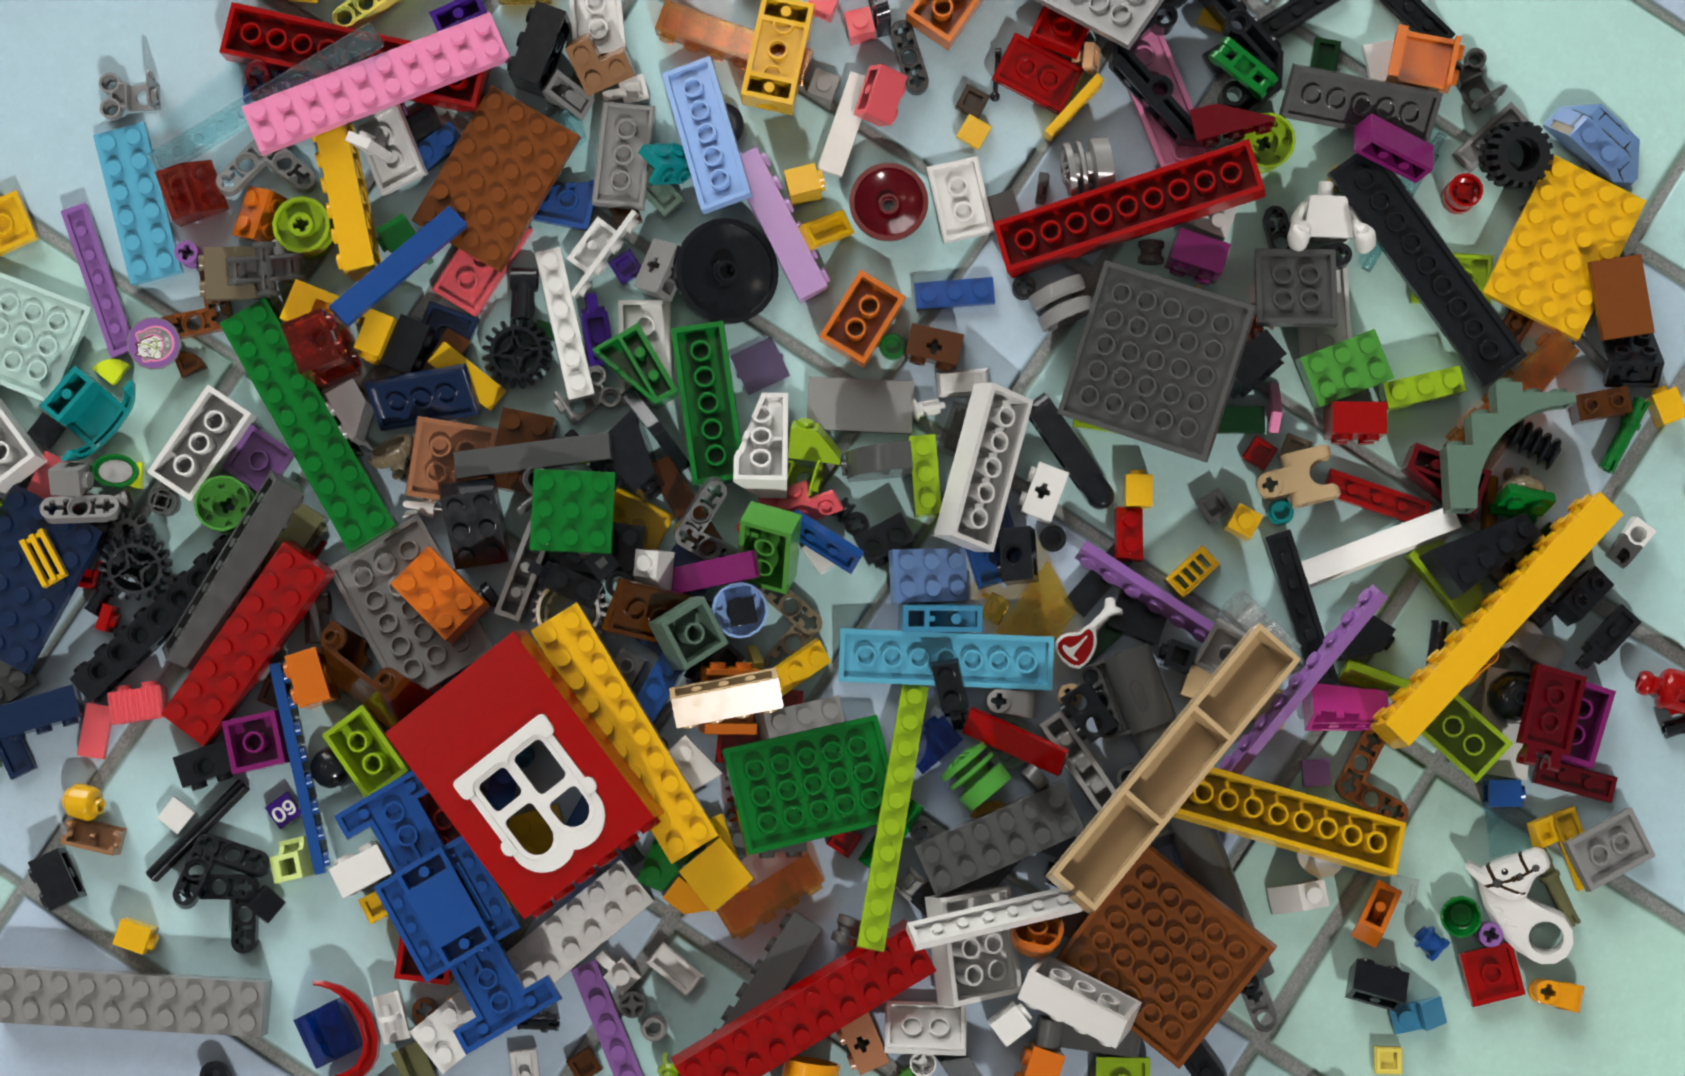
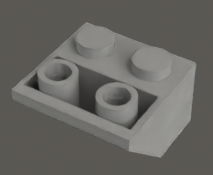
M352 378L325 393L328 399L325 405L330 414L340 420L341 424L338 425V428L343 437L348 439L350 443L354 442L359 446H363L366 444L374 410L364 386Z

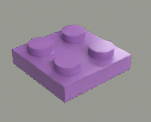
M251 424L221 468L258 492L271 470L283 475L295 457L289 448Z

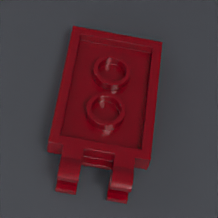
M1533 664L1516 743L1523 744L1517 754L1516 763L1534 766L1538 752L1546 754L1541 761L1540 769L1559 772L1562 755L1570 756L1587 680L1586 676L1542 664Z

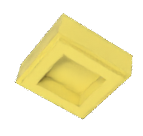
M1374 1046L1373 1073L1402 1075V1047Z

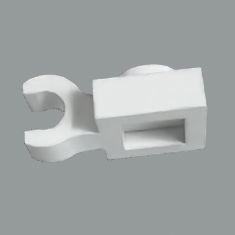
M643 74L633 76L618 83L619 88L602 92L603 100L608 102L623 101V103L641 104L650 101Z
M604 949L595 958L608 970L603 978L621 996L641 977L623 957L616 962Z

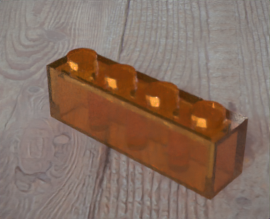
M806 853L720 907L716 912L732 938L739 935L740 939H743L755 931L752 926L760 921L765 925L778 917L775 912L785 907L786 910H789L799 904L798 897L806 892L811 896L823 888L821 883L825 879L809 853Z

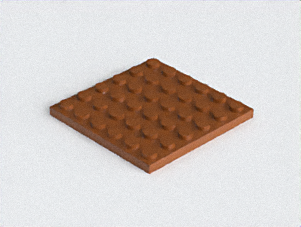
M1149 845L1097 910L1088 915L1055 959L1141 1001V1007L1131 1030L1180 1069L1274 952L1277 945L1154 847Z

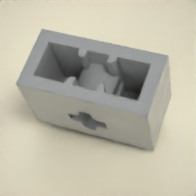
M653 238L633 286L649 296L672 302L677 290L674 279V261L680 246Z

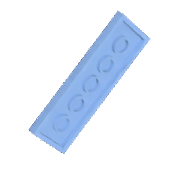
M707 56L662 73L702 213L707 214L753 197L712 57Z

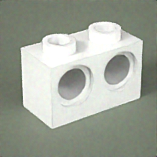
M1013 1000L987 1019L989 1025L1006 1047L1032 1028L1029 1023L1032 1019L1029 1012L1022 1003L1016 1005Z

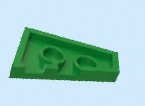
M655 838L637 879L638 882L663 892L679 874L678 871L684 867L702 846L671 864Z

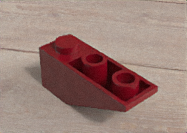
M1217 103L1189 110L1197 146L1203 145V148L1216 146L1219 144V141L1225 139L1230 141L1241 140L1245 138V134L1256 132V135L1265 134L1272 131V127H1276L1274 116Z

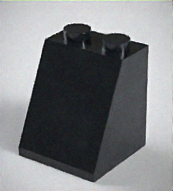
M630 410L609 431L611 433L613 460L605 462L647 503L649 500L656 499L661 494L665 483L645 427Z

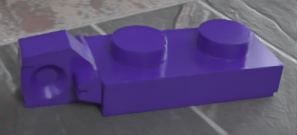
M596 293L585 294L586 308L581 309L580 318L589 367L605 366L604 363L593 355L592 349L612 338L608 313L605 311L604 306L598 307Z

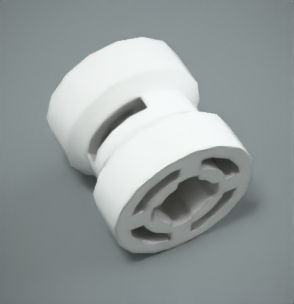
M910 1054V1068L916 1076H930L935 1071L937 1065L935 1055Z

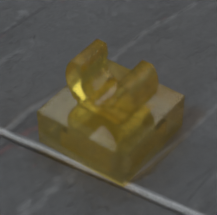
M992 592L991 595L983 593L982 597L987 600L983 608V618L1000 626L1011 603L995 592Z

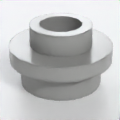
M658 1014L646 1016L640 1026L643 1037L653 1042L661 1040L666 1035L668 1029L666 1020ZM653 1022L657 1023L659 1031H650L649 1025Z

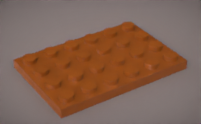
M491 85L411 221L424 227L450 206L468 225L450 244L502 273L577 146L581 136Z

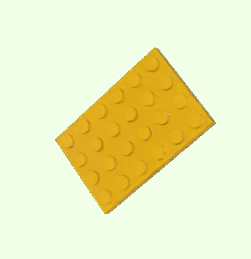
M1554 155L1553 160H1549L1548 163L1552 165L1550 170H1545L1546 176L1543 180L1538 179V183L1534 185L1482 294L1574 341H1578L1595 308L1587 263L1620 257L1646 200Z

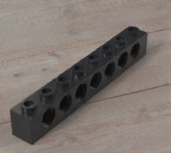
M224 534L217 538L212 544L214 547L207 554L204 552L195 558L193 567L187 572L185 570L180 572L173 579L174 584L167 590L162 589L161 592L157 593L153 597L154 602L148 608L143 607L138 610L133 616L134 620L128 626L123 625L113 634L114 639L108 644L103 643L93 652L95 656L91 660L80 663L73 672L75 674L70 680L91 703H99L107 696V693L118 686L167 641V637L175 628L199 588L196 584L197 577L202 573L208 574L231 534L227 536ZM184 591L187 599L183 605L179 606L176 598L180 592ZM164 609L167 618L160 624L157 621V614L160 610ZM145 628L147 636L144 641L140 642L137 639V632L139 629ZM121 646H124L127 650V655L124 659L120 660L117 656V651ZM101 664H104L107 668V673L103 678H100L97 674V669Z

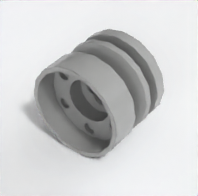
M1108 137L1090 139L1088 152H1084L1080 141H1075L1074 154L1069 142L1062 143L1060 169L1062 181L1066 186L1069 197L1078 195V185L1080 192L1084 193L1089 191L1090 183L1093 184L1094 189L1116 182L1113 153Z

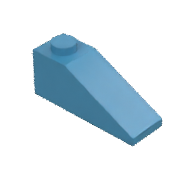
M944 603L899 604L898 629L902 632H982V605Z

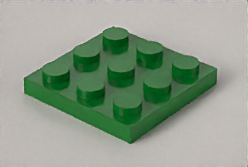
M534 469L530 550L612 554L616 473Z

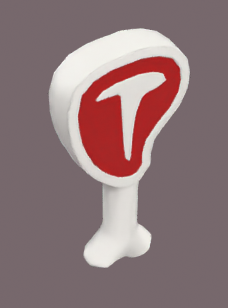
M1113 597L1105 599L1103 610L1082 630L1065 633L1057 638L1055 642L1056 654L1069 667L1081 669L1086 666L1095 653L1097 634L1100 628L1110 617L1123 615L1122 609L1116 606Z

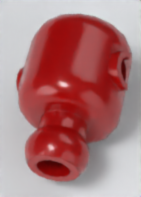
M1668 668L1659 677L1650 671L1639 672L1635 683V691L1643 696L1654 695L1655 706L1669 711L1670 715L1678 713L1685 715V671Z

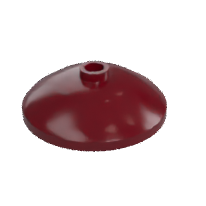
M897 163L877 164L866 169L854 182L849 198L850 212L858 228L869 237L880 241H898L913 234L923 223L928 210L927 190L921 178L910 168ZM890 202L894 207L891 210H886L884 204Z

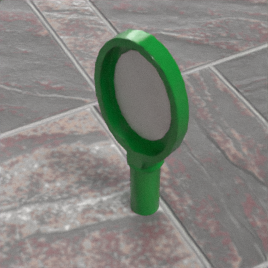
M104 455L94 461L93 465H90V472H92L94 479L101 485L110 488L129 486L139 476L137 464L125 455Z

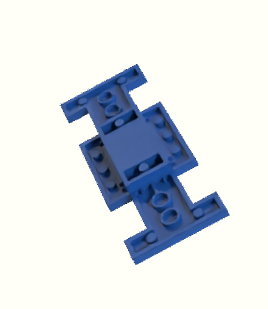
M410 771L336 814L334 817L347 840L370 827L375 833L396 873L373 888L425 982H429L450 969L476 1015L474 1019L453 1030L467 1055L561 1000L562 996L550 975L525 988L499 941L522 927L519 919L500 886L463 837L460 836L445 845L420 800L421 797L429 792L415 773ZM455 870H458L461 878L463 879L480 912L482 913V918Z

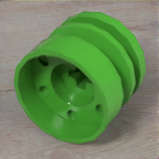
M219 475L209 478L200 485L195 494L194 508L196 516L203 525L225 535L232 534L256 493L250 486L231 476ZM233 504L235 508L234 510L225 509L226 505Z
M983 741L962 752L949 764L944 774L940 776L944 782L953 775L957 778L949 786L951 791L963 785L965 790L958 799L969 812L987 800L1012 777L1001 763L992 768L987 766V763L994 756L992 752L981 759L978 754L987 747Z

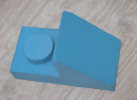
M1441 996L1405 1003L1398 1012L1388 1010L1393 1033L1396 1035L1420 1029L1429 1031L1447 1023Z

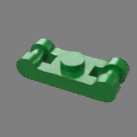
M1228 36L1224 37L1220 42L1221 46L1219 49L1213 50L1208 56L1209 60L1214 65L1221 67L1248 89L1253 97L1262 100L1267 94L1266 90L1269 86L1275 85L1278 77ZM1228 53H1232L1235 56L1232 61L1226 58ZM1255 74H1258L1262 79L1259 83L1252 79Z

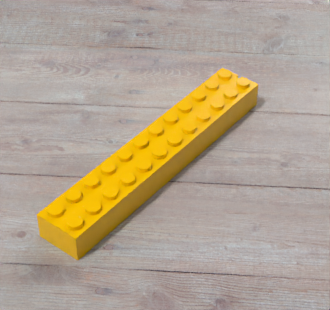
M1601 492L1593 495L1586 494L1581 500L1579 498L1575 499L1567 507L1568 514L1564 518L1561 516L1557 518L1549 527L1552 531L1546 537L1542 535L1532 545L1534 550L1529 555H1523L1515 563L1517 567L1511 575L1509 573L1505 574L1497 583L1499 588L1494 593L1489 592L1479 602L1482 606L1476 612L1471 611L1462 620L1464 624L1459 631H1452L1444 640L1446 645L1441 650L1436 649L1426 659L1429 663L1423 669L1418 668L1409 677V685L1405 689L1399 688L1390 698L1393 702L1387 708L1382 707L1373 716L1375 721L1369 727L1392 749L1409 747L1624 515Z

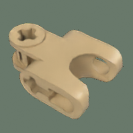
M1319 445L1279 456L1281 468L1265 472L1257 480V489L1261 497L1268 501L1289 497L1292 509L1337 499L1341 495L1338 485L1334 483L1320 485L1311 479L1312 468L1316 464L1327 461L1330 458V447ZM1270 480L1274 484H1278L1274 487L1273 492H1269L1268 488H1264L1268 486L1267 482Z

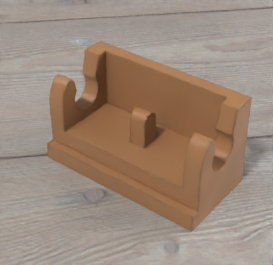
M77 818L66 822V826L69 829L67 834L62 836L60 844L111 856L121 855L127 828Z

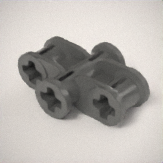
M276 242L252 243L251 246L255 249V256L225 258V262L229 265L230 277L227 285L243 286L257 284L258 291L255 293L256 297L280 296L276 283L295 282V279L306 281V276L303 275L302 271L304 254L288 253L274 255L273 248L276 247ZM263 251H265V256H266V261H265V262H264V254H263ZM292 262L294 264V273H292ZM266 277L268 280V288H266Z

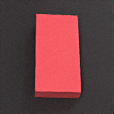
M86 702L77 752L78 756L106 759L112 727L109 706Z

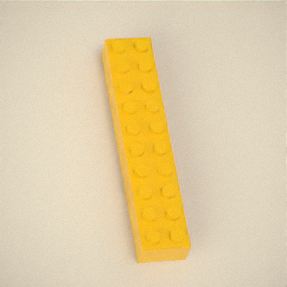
M573 604L532 629L531 632L545 656L665 812L658 817L661 822L651 831L670 863L673 864L720 835L581 604Z
M1215 767L1210 770L1173 816L1177 819L1381 877L1397 875L1407 824Z

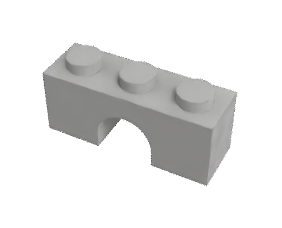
M839 695L779 708L772 713L762 712L755 715L761 741L845 722Z

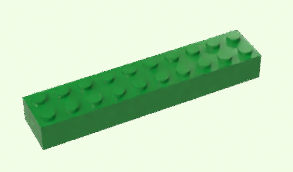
M264 297L220 322L219 325L347 550L353 553L399 526L353 444L341 434L338 425L341 424L340 420L335 416L333 417L327 409L325 403L328 399L288 329L285 328V324L280 319V315L273 303Z

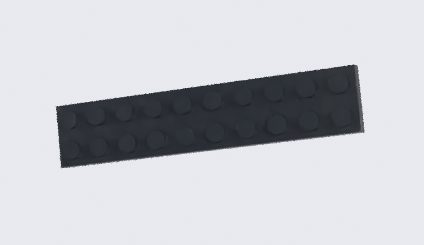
M1356 153L1327 174L1340 194L1346 196L1348 204L1353 208L1361 221L1375 230L1378 246L1482 388L1527 357L1522 347L1393 171Z

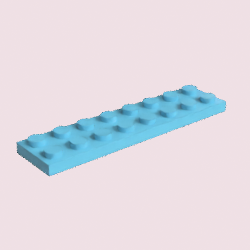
M840 628L838 682L936 686L931 667L932 662L959 658L965 687L1052 691L1054 636L902 632L901 630Z

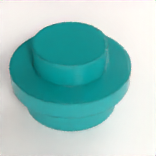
M1284 499L1274 500L1267 508L1268 519L1278 526L1289 523L1294 515V509L1291 508V504Z

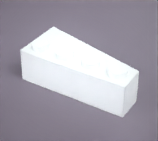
M684 735L669 750L693 791L724 774L687 735Z

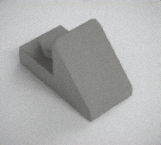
M554 69L542 89L548 104L560 106L579 121H583L595 101L594 97L591 95L587 97L585 91L558 69Z

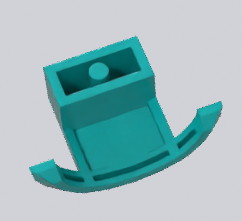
M74 366L40 404V407L57 422L68 427L86 443L75 450L69 449L60 460L72 462L84 459L100 449L118 431L129 416L135 403L136 384L132 379L123 387L124 397L121 403L93 377L77 366Z

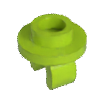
M664 1052L662 1055V1065L658 1066L657 1073L661 1076H680L674 1063L667 1061L668 1055Z

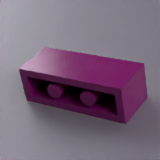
M1372 113L1354 127V152L1414 183H1417L1433 171L1434 146Z

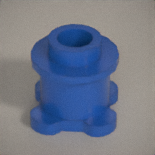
M1423 926L1414 935L1416 939L1414 946L1420 947L1427 953L1426 958L1434 961L1450 944L1448 939L1441 938L1435 932L1433 926L1428 928Z

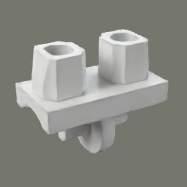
M396 990L372 997L384 1045L411 1038L400 991Z

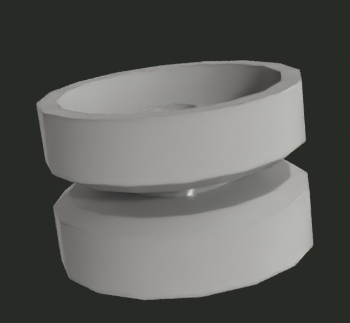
M1082 274L1072 275L1053 282L1029 297L1034 311H1045L1038 319L1043 332L1062 328L1088 315L1093 299L1089 295L1079 296L1087 287Z

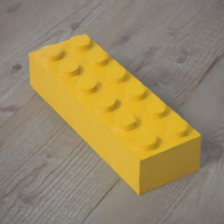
M351 122L314 136L312 140L314 143L317 142L319 152H315V158L318 167L323 170L324 177L320 178L324 194L327 193L329 203L325 204L329 219H333L334 228L331 229L333 243L338 244L340 254H336L339 270L343 269L345 275H348L353 281H358L379 265L382 260L376 240L377 236L359 149L345 141L348 131L355 133L353 123Z

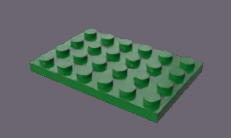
M877 715L722 750L747 856L877 826L888 765V756Z

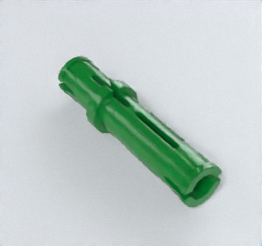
M1634 396L1631 403L1633 412L1621 417L1619 421L1621 424L1601 463L1598 465L1600 469L1607 473H1615L1635 431H1639L1641 427L1640 422L1650 406V402H1645V399Z

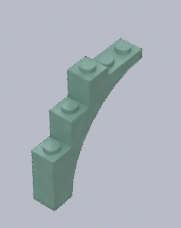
M1512 378L1496 380L1488 388L1489 410H1474L1464 419L1465 445L1464 441H1451L1439 451L1443 514H1470L1477 509L1478 486L1482 469L1491 449L1510 427L1530 416L1546 411L1569 409L1577 402L1576 392H1566L1565 388L1552 389L1550 392H1540L1538 388H1530L1523 391L1522 382H1513Z

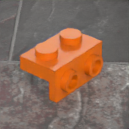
M248 186L232 235L255 242L274 240L272 221L276 210L283 202L287 201V198L269 189Z

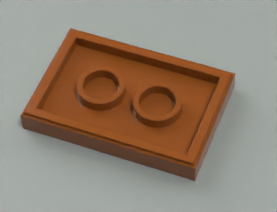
M1638 254L1588 262L1600 341L1655 333L1642 255Z

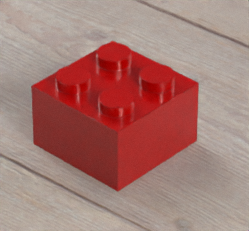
M1333 401L1323 409L1324 440H1331L1333 445L1347 444V441L1358 440V445H1373L1374 442L1379 441L1381 437L1387 434V402Z

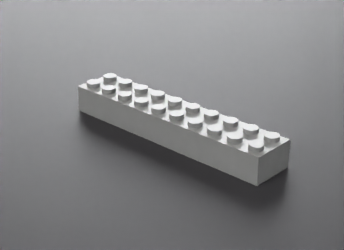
M2 965L0 966V1023L262 1037L268 1034L272 980Z

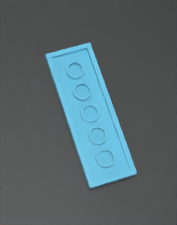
M141 122L93 135L130 285L137 286L184 273L182 263L174 255L177 243L147 124Z

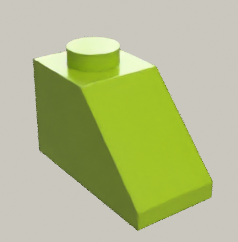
M808 418L793 420L790 431L788 458L814 462L821 460L822 463L840 465L842 451L819 423H813L814 421Z

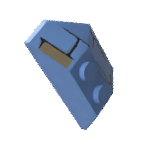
M1602 104L1563 106L1543 125L1583 165L1587 164L1594 175L1624 190H1627L1638 179L1640 139Z

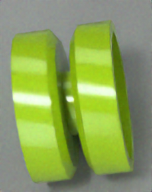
M305 196L292 197L283 202L276 210L272 221L273 234L278 243L289 253H303L304 258L302 260H315L328 254L335 245L331 236V229L334 228L333 219L328 218L326 208L315 199Z

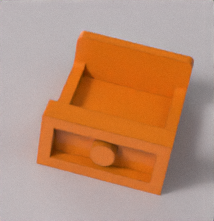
M1399 24L1395 34L1386 81L1448 94L1451 85L1456 86L1459 70H1455L1457 60H1462L1465 45L1460 44L1462 36L1456 35L1455 39L1422 34L1408 31L1409 26Z
M712 661L709 666H701L700 682L759 671V669L752 667L750 662H736V666H726L725 662ZM753 714L746 718L734 717L724 719V721L716 724L709 722L698 724V730L703 734L757 735V723L753 722Z

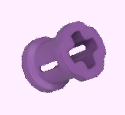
M182 241L176 245L174 255L185 267L195 269L199 266L198 255H203V252L193 242ZM191 251L194 252L193 256L190 255L188 256V258L185 257V255L190 254Z
M1482 921L1480 928L1473 936L1480 945L1496 947L1503 940V931L1495 923ZM1485 930L1491 932L1492 937L1487 938L1483 935V932Z

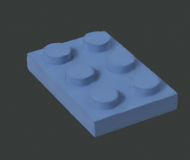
M966 548L888 550L891 604L969 601Z

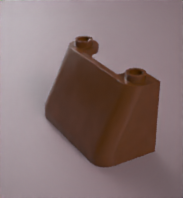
M332 619L323 630L320 641L333 683L360 705L365 704L371 714L391 729L434 694L426 686L412 681L391 667L381 669L372 679L365 673L372 664L366 653L367 648H370L367 640Z

